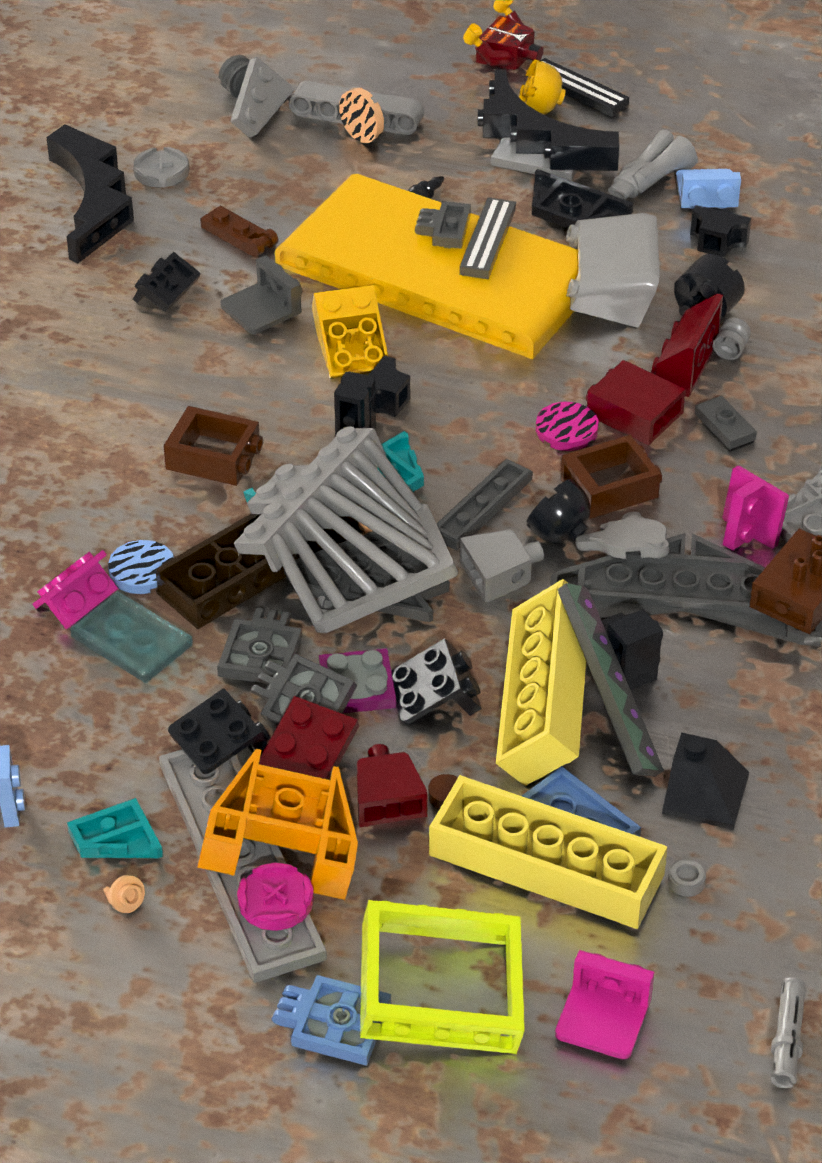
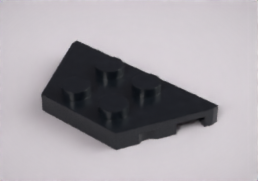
M539 169L535 171L532 215L569 228L571 224L575 225L578 220L633 213V202Z

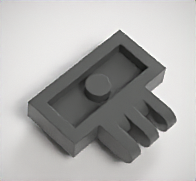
M442 201L440 210L421 209L415 226V233L423 236H432V246L462 249L471 215V204Z

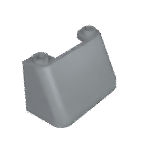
M647 213L584 219L578 220L575 225L571 224L567 232L566 241L570 242V247L578 249V275L576 280L571 279L567 289V297H571V310L639 328L656 293L660 278L656 216Z

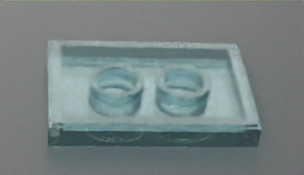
M119 591L70 628L71 637L145 684L193 645L191 635Z

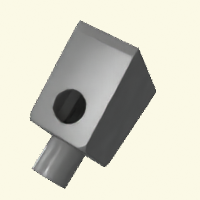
M512 530L460 538V563L485 603L528 585L531 581V564L544 559L543 549L538 541L522 545Z

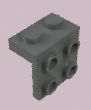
M267 255L256 259V284L220 301L221 308L250 334L260 333L302 313L301 284Z

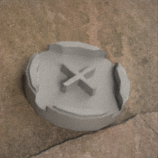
M164 147V151L150 148L141 152L134 159L133 167L135 178L140 183L158 188L170 187L182 182L188 176L190 170L187 155L171 147Z

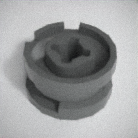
M243 55L230 57L222 64L219 70L218 78L221 80L220 84L235 98H238L249 64V59Z

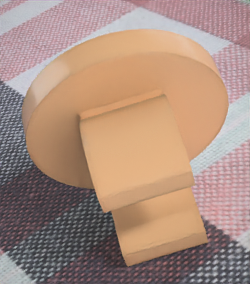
M132 875L121 876L114 881L111 888L105 887L103 889L109 904L121 913H131L138 909L145 896V888L142 881Z

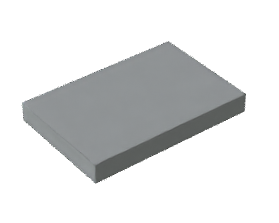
M502 137L491 157V165L530 174H535V171L539 169L572 181L577 170H550V159L545 158V154L516 153V142H511V138Z

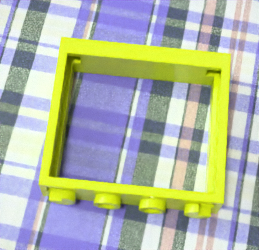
M368 900L362 923L360 1038L517 1054L525 1031L521 917L502 913H485L465 909L430 907L428 905ZM379 932L506 945L508 1016L378 1003Z

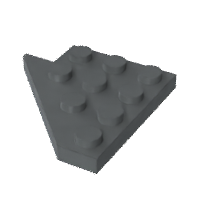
M374 531L363 535L400 564L407 573H418L428 568L427 565ZM349 541L338 544L370 577L377 587L384 588L397 582L393 576ZM324 550L314 553L346 600L354 601L366 595ZM301 558L296 559L295 561L314 598L324 596L325 600L330 601ZM447 580L378 610V612L431 622L433 621V610L426 600L449 592L450 582Z

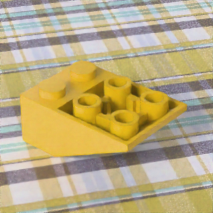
M374 285L314 293L312 313L317 337L330 378L343 377L345 372L349 371L359 374L370 373L384 356H388Z

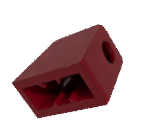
M384 744L371 746L367 751L368 757L360 758L357 761L359 828L427 817V789L409 754L405 752L390 754L388 747Z

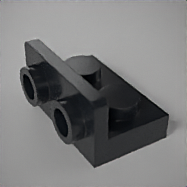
M173 251L165 260L161 257L151 269L152 273L149 276L145 273L140 277L134 286L137 292L133 300L138 303L145 296L166 313L198 280L201 273Z

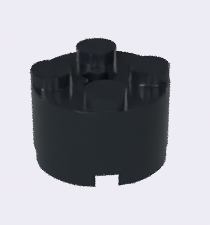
M706 254L700 257L674 283V294L680 307V315L683 316L687 309L716 294L723 295L722 321L744 295L745 285L737 269L733 271L727 265L729 261L721 256Z

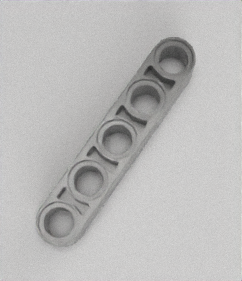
M303 81L298 85L289 100V107L294 114L300 117L343 124L339 113V102L341 96L352 88ZM370 92L373 96L371 97L373 102H378L384 116L383 131L410 135L416 131L425 112L423 105L419 101Z

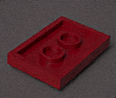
M294 696L263 751L259 764L330 780L333 766H339L359 728L358 719Z

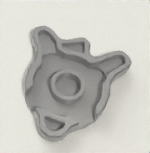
M636 511L624 514L619 521H610L602 524L599 532L583 534L576 538L578 550L602 551L609 556L626 559V552L640 551L641 558H662L669 554L666 527L656 520L643 518L641 513Z

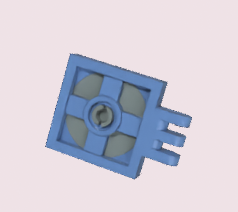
M319 975L316 976L311 990L293 985L285 986L282 993L283 997L278 1002V1010H275L272 1021L277 1025L294 1029L291 1036L292 1046L367 1066L377 1040L360 1038L361 986ZM379 991L378 1003L391 1004V994Z

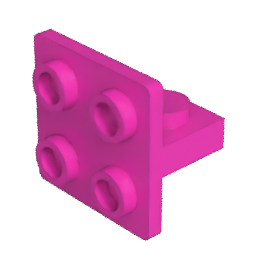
M741 466L734 467L722 516L723 520L727 522L722 545L733 551L742 544L749 543L754 538L771 549L777 547L789 495Z
M102 550L95 556L89 551L38 590L37 593L41 597L32 604L35 609L46 603L64 628L68 629L114 593L118 587L98 563L107 555L105 551Z

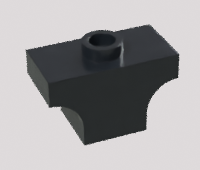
M695 205L692 211L690 235L698 238V252L714 254L725 258L728 251L733 248H746L749 242L752 218Z
M384 356L370 374L366 375L375 378L376 413H384L396 417L410 400V375L396 369V359Z

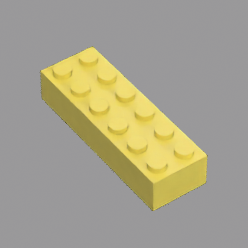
M564 579L512 609L496 764L524 786L539 778H544L550 772L571 763L579 757L586 659L558 593V589L568 583Z
M459 775L429 826V856L635 929L639 928L665 875L668 846Z

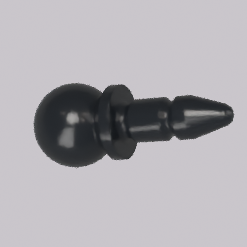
M434 177L428 182L421 181L411 186L408 191L431 199L434 196V191L441 187L444 177Z

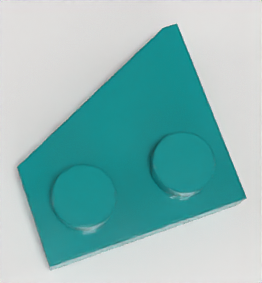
M403 431L382 443L381 445L387 459L411 491L414 492L423 487L424 475L421 467L417 464L415 451L411 450L408 434Z
M136 798L67 822L68 833L81 858L163 857L162 846Z

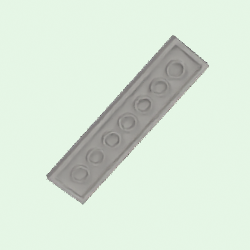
M178 750L159 756L160 767L200 857L210 810L242 767L235 755L211 773L203 774L183 750ZM243 838L235 875L206 869L205 871L253 982L263 981L326 961L327 951L310 914L307 915L304 921L292 928L278 931L260 929L250 924L242 916L238 905L237 892L240 881L244 876L246 879L252 874V870L260 865L274 862L286 864L278 846Z

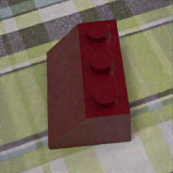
M716 294L687 309L681 320L675 321L671 338L665 339L661 356L654 359L651 373L685 388L686 397H690L714 352L713 341L720 330L723 295Z

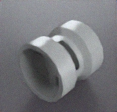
M738 318L725 320L720 328V332L713 341L715 353L726 360L739 358L751 336L749 325Z

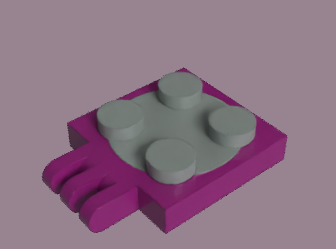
M387 648L319 655V665L345 676L357 684V688L343 713L396 708V695Z

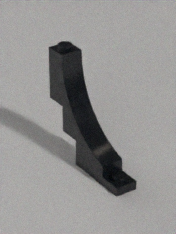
M64 124L47 136L46 139L49 161L69 172L84 191L81 205L74 215L75 230L66 236L69 260L79 263L134 221L132 197L126 195L124 171L118 169L116 146Z

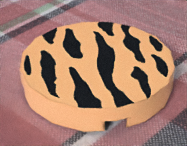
M353 88L341 96L339 102L341 120L347 132L355 140L361 143H370L379 138V134L384 130L382 109L378 102H373L371 99L373 96L369 91L363 88Z

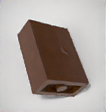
M798 529L752 583L749 607L810 635L822 620V536H815L802 529Z

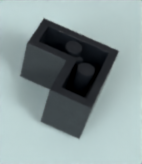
M644 609L627 616L621 612L601 620L630 690L657 680L661 641L663 638V630L660 624L653 620Z

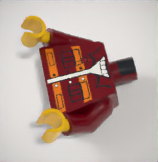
M495 0V11L504 13L505 17L500 15L483 33L480 26L472 23L464 33V42L468 45L475 44L477 63L516 70L527 59L541 60L544 49L542 46L534 44V30L521 21L515 10L512 12L510 9L513 0Z

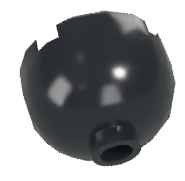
M571 478L555 487L554 490L557 493L549 499L545 496L526 520L528 523L526 525L546 542L552 544L563 543L570 538L576 541L578 536L583 535L588 530L585 523L590 516L591 505L587 495Z

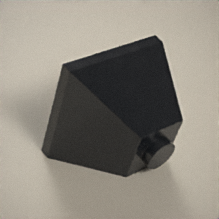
M681 732L672 762L662 814L734 830L749 778V771L717 740Z

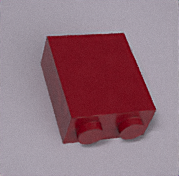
M622 360L615 368L608 370L605 377L596 385L593 384L588 389L586 401L587 407L596 414L599 422L626 435L631 434L634 439L649 446L684 413L686 389L628 361Z

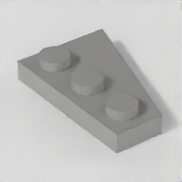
M258 57L249 60L230 122L249 138L257 135L295 89Z

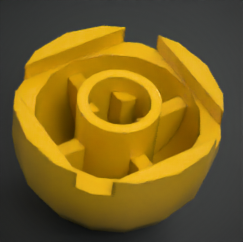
M534 59L525 76H528L525 85H521L518 97L539 113L547 115L554 109L556 104H562L566 90L562 89V78L555 67Z

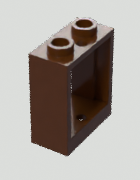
M188 406L163 445L166 470L237 486L242 476L248 474L255 454L261 452L263 436L259 432V422ZM200 435L237 444L231 455L193 447Z
M631 434L562 455L560 479L564 482L572 478L587 495L591 505L589 519L659 498L660 483H662L661 470L652 463L644 447L638 445ZM626 462L636 474L635 476L600 487L590 475L591 473Z

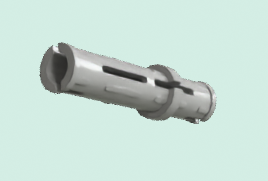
M786 978L781 983L777 1034L771 1042V1053L774 1055L770 1079L775 1086L780 1088H791L796 1084L797 1063L803 1054V1043L800 1040L807 987L805 982L798 978Z

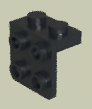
M444 638L391 670L396 695V706L400 719L405 724L414 722L451 699L470 716L482 709L477 696L481 693L480 688L469 671L473 666L463 650L458 652Z
M224 688L168 727L170 736L203 774L211 773L246 747L251 753L255 749H260L262 755L267 746V741L270 739L264 726L259 721L255 723L251 719V714L241 700L235 701Z

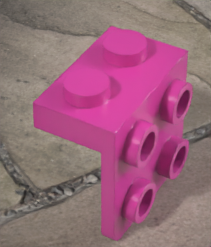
M579 950L574 961L573 986L557 1023L555 1037L560 1041L619 1059L630 1058L652 1000L655 972L644 969L639 965L626 964L606 958L601 954H592Z

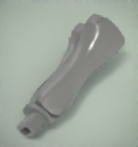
M659 131L637 159L622 167L619 175L613 180L614 184L608 189L609 194L624 200L628 197L635 198L667 174L677 170L693 168L698 163L694 146L683 136L679 135L674 139L670 131Z

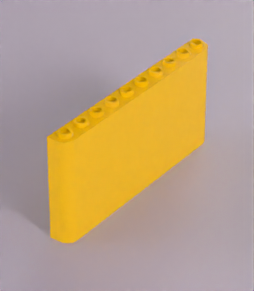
M360 174L350 175L275 250V263L279 264L283 269L338 289L374 285L377 303L530 359L536 357L574 312L570 306L571 297H567V289L571 279L576 280L578 275L577 249L509 226L489 279L460 275V264L480 216L471 213L462 249L432 246V236L416 234L415 226L421 209L440 210L441 202Z

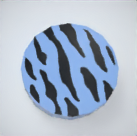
M137 540L128 542L118 547L110 555L108 562L110 578L118 589L127 593H151V589L157 587L155 569L174 558L173 553L165 545L156 541Z

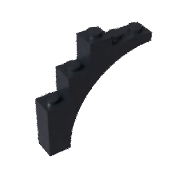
M495 69V80H489V99H484L483 110L478 109V126H483V137L511 138V142H516V153L545 154V158L550 159V170L618 171L620 148L618 131H602L578 127L539 113L515 94L508 82L506 70Z

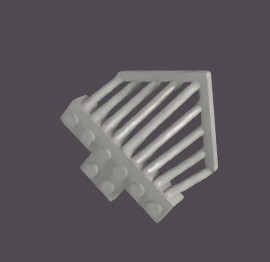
M345 427L337 432L336 437L328 446L319 451L318 456L309 465L285 464L275 471V475L266 484L260 486L257 489V493L247 502L251 514L261 515L244 529V533L234 542L239 554L265 555L272 572H278L283 566L317 633L333 631L458 575V570L428 504L420 503L387 459L374 428ZM339 516L352 517L427 565L428 568L418 573H407L400 564ZM323 529L335 530L393 576L397 582L384 588L377 587L370 577ZM306 541H316L366 595L354 601L346 600ZM293 554H299L335 609L324 614L322 613L292 556Z

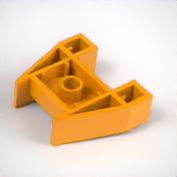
M255 749L210 810L197 868L235 875L243 838L315 854L310 878L313 892L345 900L354 871L358 841L339 767L333 766L330 780L260 765L261 750Z

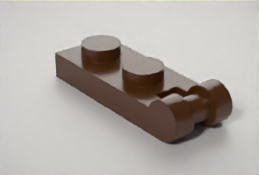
M221 205L200 218L201 228L252 257H258L264 252L266 247L271 248L279 241L274 230H264Z

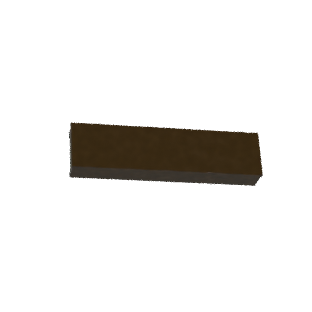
M250 514L155 569L157 580L156 594L197 630L286 577L283 566L278 572H272L265 555L239 554L234 545V542L244 533V529L261 514ZM339 516L359 533L362 532L359 529L357 520L350 516ZM323 529L337 544L347 541L335 530ZM306 541L314 553L323 550L316 541ZM299 554L292 555L295 560L301 558Z

